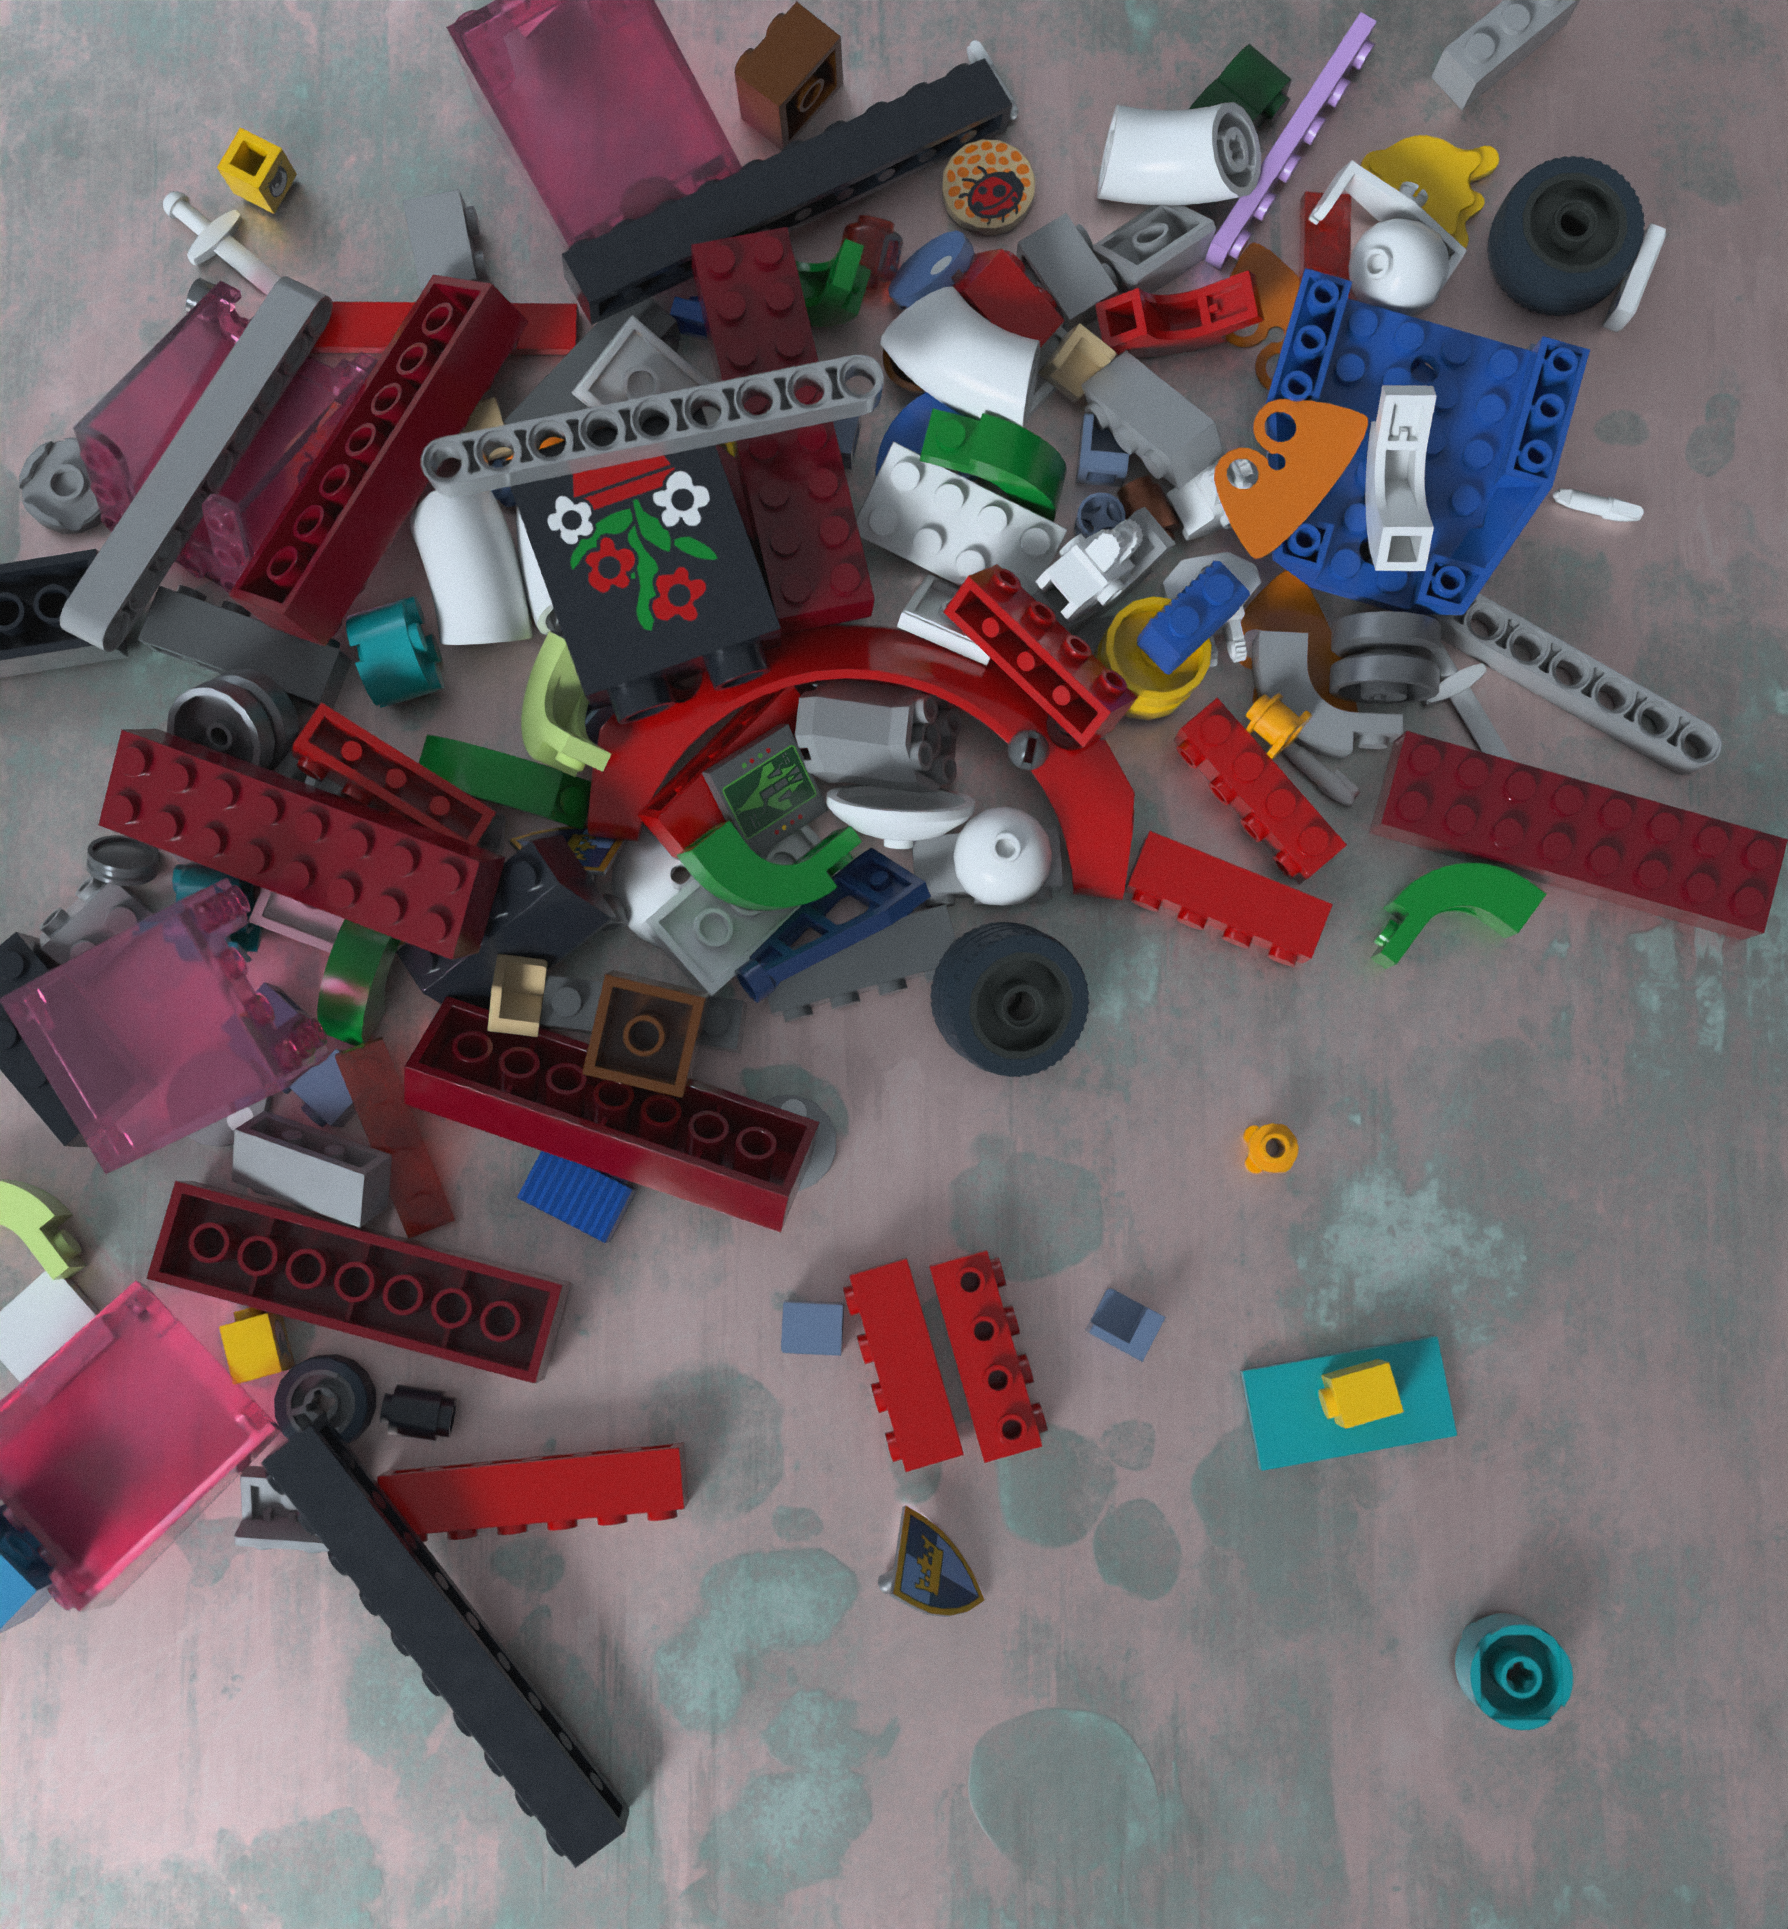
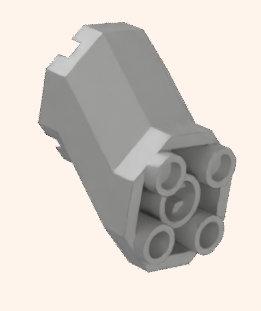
M852 679L815 681L812 685L817 688L814 691H805L799 697L795 738L799 748H808L812 760L803 761L809 774L827 783L846 782L918 793L937 792L943 784H951L955 780L957 768L954 758L956 738L961 730V719L958 710L949 708L946 700L915 688Z

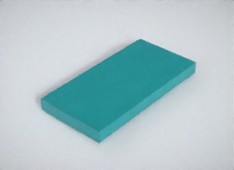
M1427 1336L1240 1370L1258 1467L1261 1471L1457 1436L1438 1336ZM1375 1359L1389 1362L1404 1412L1347 1429L1337 1425L1334 1418L1327 1419L1318 1394L1319 1389L1325 1388L1321 1375Z

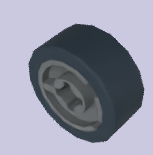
M338 1354L311 1357L293 1366L281 1379L274 1397L275 1419L282 1434L286 1438H290L320 1414L324 1413L348 1444L358 1439L370 1426L376 1410V1389L368 1372L353 1359ZM321 1394L328 1398L334 1397L335 1404L330 1406L328 1412L322 1411L318 1406V1399Z

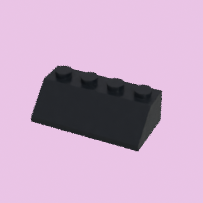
M562 835L531 840L504 862L479 953L451 960L409 943L403 945L396 953L421 992L436 1002L442 1004L446 996L490 1010L491 991L498 954L546 960L548 971L616 918V916Z

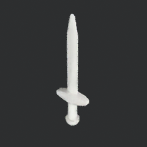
M174 191L165 197L163 208L166 214L171 219L178 218L198 235L187 254L189 261L193 265L205 262L218 254L266 296L269 294L281 277L233 238L242 221L240 212L235 209L211 222L189 204V197L184 193Z
M1441 642L1439 652L1429 658L1440 668L1441 682L1439 683V693L1436 697L1425 700V704L1432 705L1451 699L1482 752L1514 761L1470 688L1484 675L1487 668L1481 663L1458 671Z

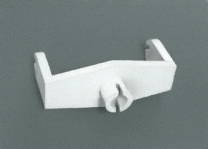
M1352 160L1336 174L1309 216V220L1317 225L1319 220L1322 221L1343 190H1345L1379 222L1403 218L1422 222L1427 227L1433 228L1438 232L1448 250L1449 272L1447 280L1467 251L1421 208L1427 202L1428 194L1422 189L1417 197H1414L1413 194L1419 185L1406 181L1402 183L1398 191ZM1442 279L1441 286L1435 295L1439 294L1447 280Z

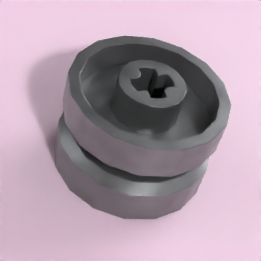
M1390 611L1358 613L1335 620L1332 625L1331 650L1342 659L1333 663L1330 668L1329 693L1342 700L1365 704H1407L1436 697L1439 693L1440 668L1429 658L1436 655L1441 649V624L1437 619L1425 615Z
M232 669L179 695L169 710L167 733L270 771L275 769L288 754L299 736L300 730L295 707L285 690L269 676L253 669Z

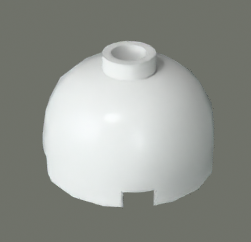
M1403 218L1379 222L1366 231L1354 247L1349 262V279L1353 281L1351 288L1359 302L1408 316H1417L1434 304L1439 295L1435 294L1441 286L1442 279L1447 280L1449 272L1448 250L1440 234L1422 222Z
M1005 806L984 810L970 819L957 836L953 855L956 876L966 892L983 904L993 906L994 904L999 906L1021 904L1037 894L1049 876L1053 857L1049 837L1038 820L1023 810Z

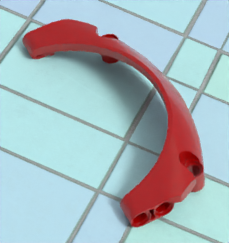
M833 624L781 635V646L765 651L771 667V671L766 675L733 688L715 691L708 671L697 675L696 682L692 687H683L677 682L669 684L676 702L670 709L626 724H619L614 713L600 728L598 746L610 752L611 756L603 772L596 768L592 770L588 835L638 842L644 823L637 814L656 796L657 791L672 767L691 744L713 724L735 709L780 689L819 680L868 679L912 687L933 694L962 708L985 723L1008 744L1011 738L1022 730H1034L1041 733L1048 742L1049 755L1041 767L1031 771L1044 789L1058 817L1071 865L1073 895L1122 900L1124 896L1134 826L1133 807L1135 792L1106 739L1099 738L1083 748L1069 733L1060 731L1055 725V720L992 659H990L986 666L900 628L867 624ZM1028 737L1024 762H1032L1037 739Z

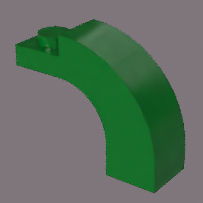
M845 239L835 257L827 262L806 263L795 261L811 326L828 327L841 325L855 319L859 314L871 270L866 268L865 265L859 264L864 248L863 245Z
M932 409L921 451V462L983 478L1000 487L1011 501L1054 522L1067 468L1063 457L1052 445L1033 432L992 415L982 413L981 420H976Z
M427 734L419 764L468 795L479 800L583 830L589 810L591 781L571 776L558 769L520 757Z
M726 821L710 828L677 854V857L694 879L717 898L740 908L772 911L804 905L818 900L835 890L837 885L829 875L835 874L853 860L849 852L858 846L862 840L851 826L831 832L794 863L779 865L758 856L746 844L732 823Z
M1460 863L1441 867L1414 880L1398 891L1386 903L1383 909L1396 917L1398 921L1395 922L1390 918L1373 939L1378 948L1370 958L1385 969L1396 965L1429 920L1435 915L1445 912H1460L1471 915L1506 939L1520 932L1547 894L1522 876L1498 866L1483 863Z
M344 919L331 949L321 982L317 1005L318 1032L364 1049L386 1012V981L401 940Z

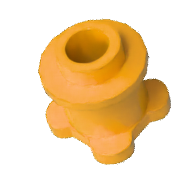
M1277 693L1272 698L1266 694L1262 695L1246 714V717L1251 721L1246 730L1249 733L1256 731L1272 745L1267 753L1271 759H1274L1281 751L1293 743L1313 716L1306 710L1299 717L1282 702L1283 696L1280 693Z
M1274 1123L1261 1127L1251 1125L1243 1132V1140L1247 1143L1248 1156L1244 1161V1165L1248 1171L1256 1174L1262 1170L1277 1173L1286 1172L1291 1169L1298 1156L1299 1146L1295 1135L1286 1125ZM1270 1139L1276 1141L1279 1147L1275 1157L1269 1156L1266 1152V1144Z

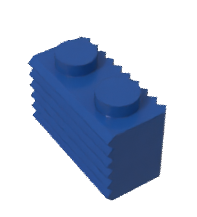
M1213 561L1209 567L1205 568L1202 574H1199L1195 580H1192L1189 586H1186L1181 593H1178L1175 599H1172L1167 606H1164L1161 612H1158L1154 618L1150 619L1137 637V645L1164 673L1170 675L1239 610L1250 596L1249 590L1221 561Z
M541 1151L517 1198L601 1242L608 1243L611 1242L637 1189L628 1185V1180Z

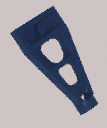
M869 848L831 878L837 885L835 890L818 900L801 905L749 957V961L735 970L738 982L748 996L756 1003H759L773 993L781 981L889 927L899 919L912 913L917 906L931 897L926 882L874 848ZM847 896H852L868 907L863 914L842 924H835L825 917L841 899ZM810 927L822 935L795 950L790 948Z

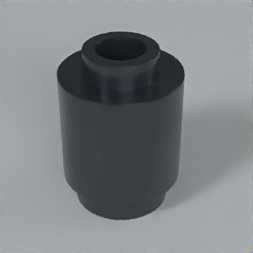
M397 1384L394 1394L385 1393L380 1423L388 1424L389 1435L437 1441L438 1436L450 1438L455 1420L457 1398L446 1396V1392L442 1390Z

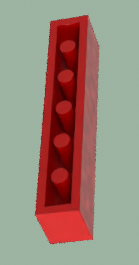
M684 1442L388 1470L377 1476L378 1485L423 1542L428 1541V1534L447 1532L448 1540H461L477 1537L478 1529L497 1527L498 1535L520 1534L528 1531L527 1524L547 1522V1530H565L577 1527V1519L597 1518V1525L599 1526L617 1525L628 1522L627 1515L647 1513L648 1521L668 1520L678 1517L677 1510L685 1509L689 1503Z

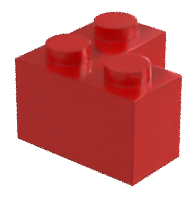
M1000 248L974 253L969 269L964 274L958 269L951 277L955 282L952 287L959 292L967 304L989 322L1016 335L1038 340L1041 348L1065 321L1055 310L1057 305L1053 297L1043 288L1035 287L1024 274L1026 270L1024 264L1012 252Z

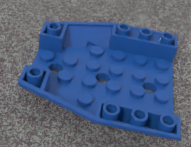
M1305 268L1265 405L1278 399L1328 403L1364 414L1368 417V427L1364 439L1342 475L1308 518L1290 537L1272 551V560L1313 589L1393 612H1408L1421 615H1464L1553 487L1590 349L1542 336L1532 351L1349 299L1348 296L1353 281ZM1416 362L1427 363L1434 370L1435 380L1429 383L1417 381L1411 373V365ZM1382 385L1433 386L1437 395L1425 459V497L1428 512L1434 526L1425 571H1375L1374 564L1365 562L1359 552L1360 545L1368 542L1365 505L1367 451L1371 421L1377 420ZM1284 412L1273 413L1265 421L1266 434L1276 442L1288 441L1296 432L1295 421ZM1267 451L1269 466L1274 470L1284 468L1286 464L1285 458L1278 453L1271 454Z

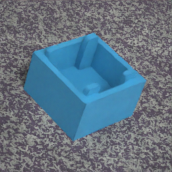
M7 1504L0 1505V1633L33 1618L75 1574Z

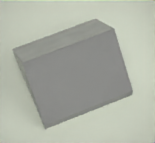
M1153 205L1094 244L1092 252L1100 264L1107 263L1117 277L1119 284L1117 289L1120 294L1136 288L1153 294L1206 258L1216 227L1213 220L1183 205Z

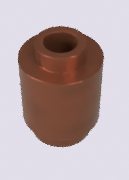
M1151 476L1137 478L1117 491V497L1123 504L1126 513L1125 520L1136 510L1146 507L1173 541L1176 539L1173 533L1179 529L1180 524L1161 485L1154 484Z

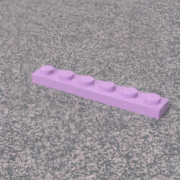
M1360 12L1261 164V173L1256 188L1250 195L1239 198L1212 239L1205 262L1221 271L1230 256L1236 260L1240 257L1252 236V233L1247 231L1254 218L1261 222L1264 220L1277 198V195L1272 193L1274 187L1279 180L1284 183L1290 180L1302 157L1297 155L1300 147L1304 142L1310 146L1314 143L1326 122V119L1321 117L1328 104L1334 108L1338 106L1350 86L1351 81L1346 79L1352 67L1361 70L1372 53L1375 43L1369 39L1377 21Z

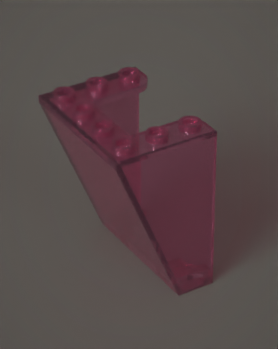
M494 0L478 10H469L463 13L455 23L446 27L475 102L565 252L579 240L585 238L595 239L610 232L622 220L629 218L636 220L653 212L660 203L668 199L675 198L679 200L696 192L705 182L712 179L722 180L739 172L742 168L655 0Z
M221 280L73 427L80 448V456L85 463L91 482L90 487L101 513V521L111 532L252 320V318L250 320L245 317L241 318L236 311L235 304L242 298L241 291ZM361 351L351 362L343 358L335 368H332L307 356L220 492L209 495L202 503L204 517L175 562L182 565L191 575L200 579L205 577L222 586L230 593L378 360Z
M228 878L175 902L0 998L1 1004L105 1174L290 1087L329 1052L325 1046L327 1044L326 1033L321 1024L313 1017L308 1019L305 1015L298 1013L288 1018L278 1027L275 1026L273 1022L275 1020V1013L270 1002L262 993L256 994L246 977L248 967L243 956L236 948L229 947L226 943L225 937L247 925V913L250 912V904L245 894L238 886H232Z
M136 1280L0 1401V1499L8 1507L3 1511V1514L18 1531L25 1533L29 1529L42 1543L37 1548V1551L53 1567L48 1573L53 1584L47 1590L62 1608L70 1611L74 1607L78 1612L111 1606L283 1430L147 1285Z

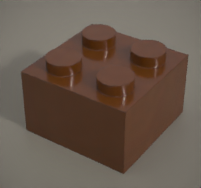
M797 1L786 14L779 13L771 21L765 38L755 49H747L736 64L734 73L741 119L782 151L785 146L799 136L843 85L841 36Z
M616 970L606 973L582 1074L683 1098L689 1090L711 993Z

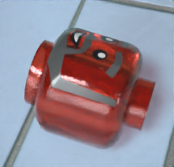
M859 215L857 222H851L844 227L840 247L845 239L864 246L859 264L865 265L866 268L871 270L866 290L877 291L878 282H891L897 275L903 238L894 231L895 224L893 222L878 217Z

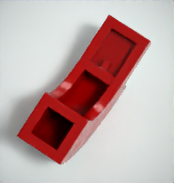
M1250 270L1188 292L1159 295L1147 293L1140 288H1136L1095 304L1102 341L1117 353L1116 355H1121L1123 352L1128 351L1134 357H1160L1201 350L1227 342L1226 335L1265 321L1256 276Z

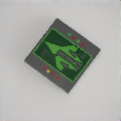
M780 723L702 772L725 821L732 823L746 844L758 856L829 810L812 774L807 772L803 761L805 759L788 724Z

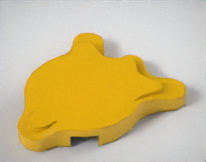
M1415 135L1402 139L1384 150L1369 152L1363 158L1360 166L1398 191L1402 183L1406 181L1419 185L1413 196L1417 197L1422 189L1428 194V200L1421 208L1466 249L1469 242L1466 222L1479 214L1485 204L1483 195L1474 191L1470 184L1492 174L1499 163V155L1496 149L1491 146L1464 150L1440 138L1428 135Z

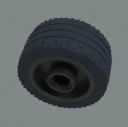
M1582 156L1557 157L1537 165L1525 174L1512 187L1498 209L1488 239L1489 245L1487 250L1490 268L1503 292L1505 291L1507 296L1512 298L1515 303H1519L1521 307L1527 308L1532 312L1535 311L1537 314H1546V316H1568L1569 314L1573 315L1583 312L1607 297L1633 266L1643 242L1645 231L1643 230L1645 226L1644 212H1642L1643 207L1629 181H1626L1622 174L1620 175L1617 170H1613L1609 165Z
M992 922L964 933L962 937L956 939V942L952 943L949 946L950 948L945 951L938 967L936 966V972L932 978L933 984H931L930 993L932 1002L930 1003L932 1014L935 1018L934 1021L939 1031L951 1048L976 1067L993 1074L1022 1077V1075L1030 1076L1031 1074L1040 1073V1071H1045L1048 1067L1054 1066L1057 1061H1061L1063 1056L1067 1055L1070 1052L1069 1050L1075 1046V1042L1077 1039L1079 1040L1080 1034L1084 1030V1024L1087 1021L1086 1016L1089 1012L1088 983L1085 980L1086 976L1082 971V967L1076 958L1058 940L1025 924Z

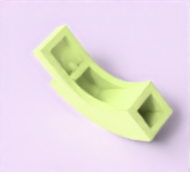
M549 631L535 660L524 695L521 715L523 743L532 758L571 776L576 777L578 771L582 772L586 764L603 772L611 753L588 738L585 718L589 702L585 697L565 639Z
M0 1179V1225L9 1228L23 1240L52 1280L72 1278L87 1265L78 1255L81 1252L79 1243L69 1232L64 1229L59 1230L58 1228L73 1216L68 1208L56 1197L35 1185L12 1179Z

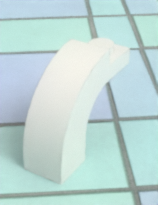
M1382 385L1377 420L1371 421L1365 485L1367 535L1375 571L1426 570L1434 529L1425 497L1426 450L1437 396L1433 386Z

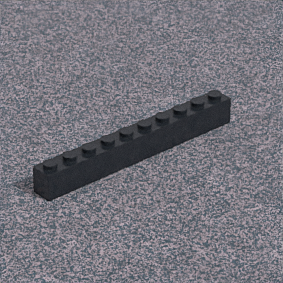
M985 58L970 65L967 63L957 65L946 76L934 82L916 84L905 95L888 103L885 101L877 102L869 107L864 114L847 122L843 120L834 122L823 133L806 141H793L785 146L780 153L763 161L761 159L752 160L745 164L739 172L722 180H709L702 184L696 192L679 200L675 198L668 199L660 203L653 212L636 220L633 218L622 220L610 232L595 239L585 238L577 241L568 251L562 253L564 278L590 324L593 325L693 278L692 244L787 227L788 232H791L951 157L966 144L989 139L1006 131L1013 104Z
M324 1413L276 1447L261 1462L266 1469L265 1476L270 1486L278 1494H285L297 1509L296 1515L301 1526L309 1534L317 1535L329 1550L328 1558L332 1566L338 1573L343 1576L348 1575L360 1590L359 1597L364 1607L373 1616L379 1615L391 1630V1639L398 1651L406 1657L411 1656L422 1670V1679L429 1691L437 1697L442 1696L453 1710V1718L460 1731L467 1737L473 1736L484 1750V1758L491 1771L498 1777L504 1776L513 1787L516 1801L522 1811L529 1817L535 1816L544 1827L546 1838L554 1852L561 1857L566 1856L572 1865L577 1868L623 1834L626 1829L630 1809Z

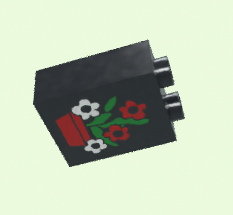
M701 407L694 413L692 418L696 423L708 426ZM651 417L643 423L641 430L647 435L659 436L668 429L670 423L662 417ZM603 427L593 432L590 441L599 447H606L616 440L618 432L613 428ZM562 441L539 449V453L546 457H555L564 450L566 442ZM715 445L510 486L582 689L594 711L612 705L619 724L631 723L659 714L676 704L669 684L708 671L714 690L719 691L751 682L771 671L765 651L781 646V627ZM512 459L501 462L502 466L508 465Z

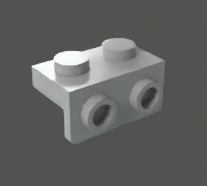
M93 876L86 879L77 889L75 895L79 898L66 911L61 907L56 909L40 926V930L43 932L40 935L41 949L86 987L157 919L156 913L125 886L108 884L97 880Z
M246 1465L240 1476L242 1521L234 1534L235 1545L254 1547L259 1550L277 1548L303 1550L308 1553L328 1552L329 1550L317 1535L309 1534L301 1526L296 1515L297 1509L285 1494H278L270 1486L265 1476L266 1469L263 1466Z

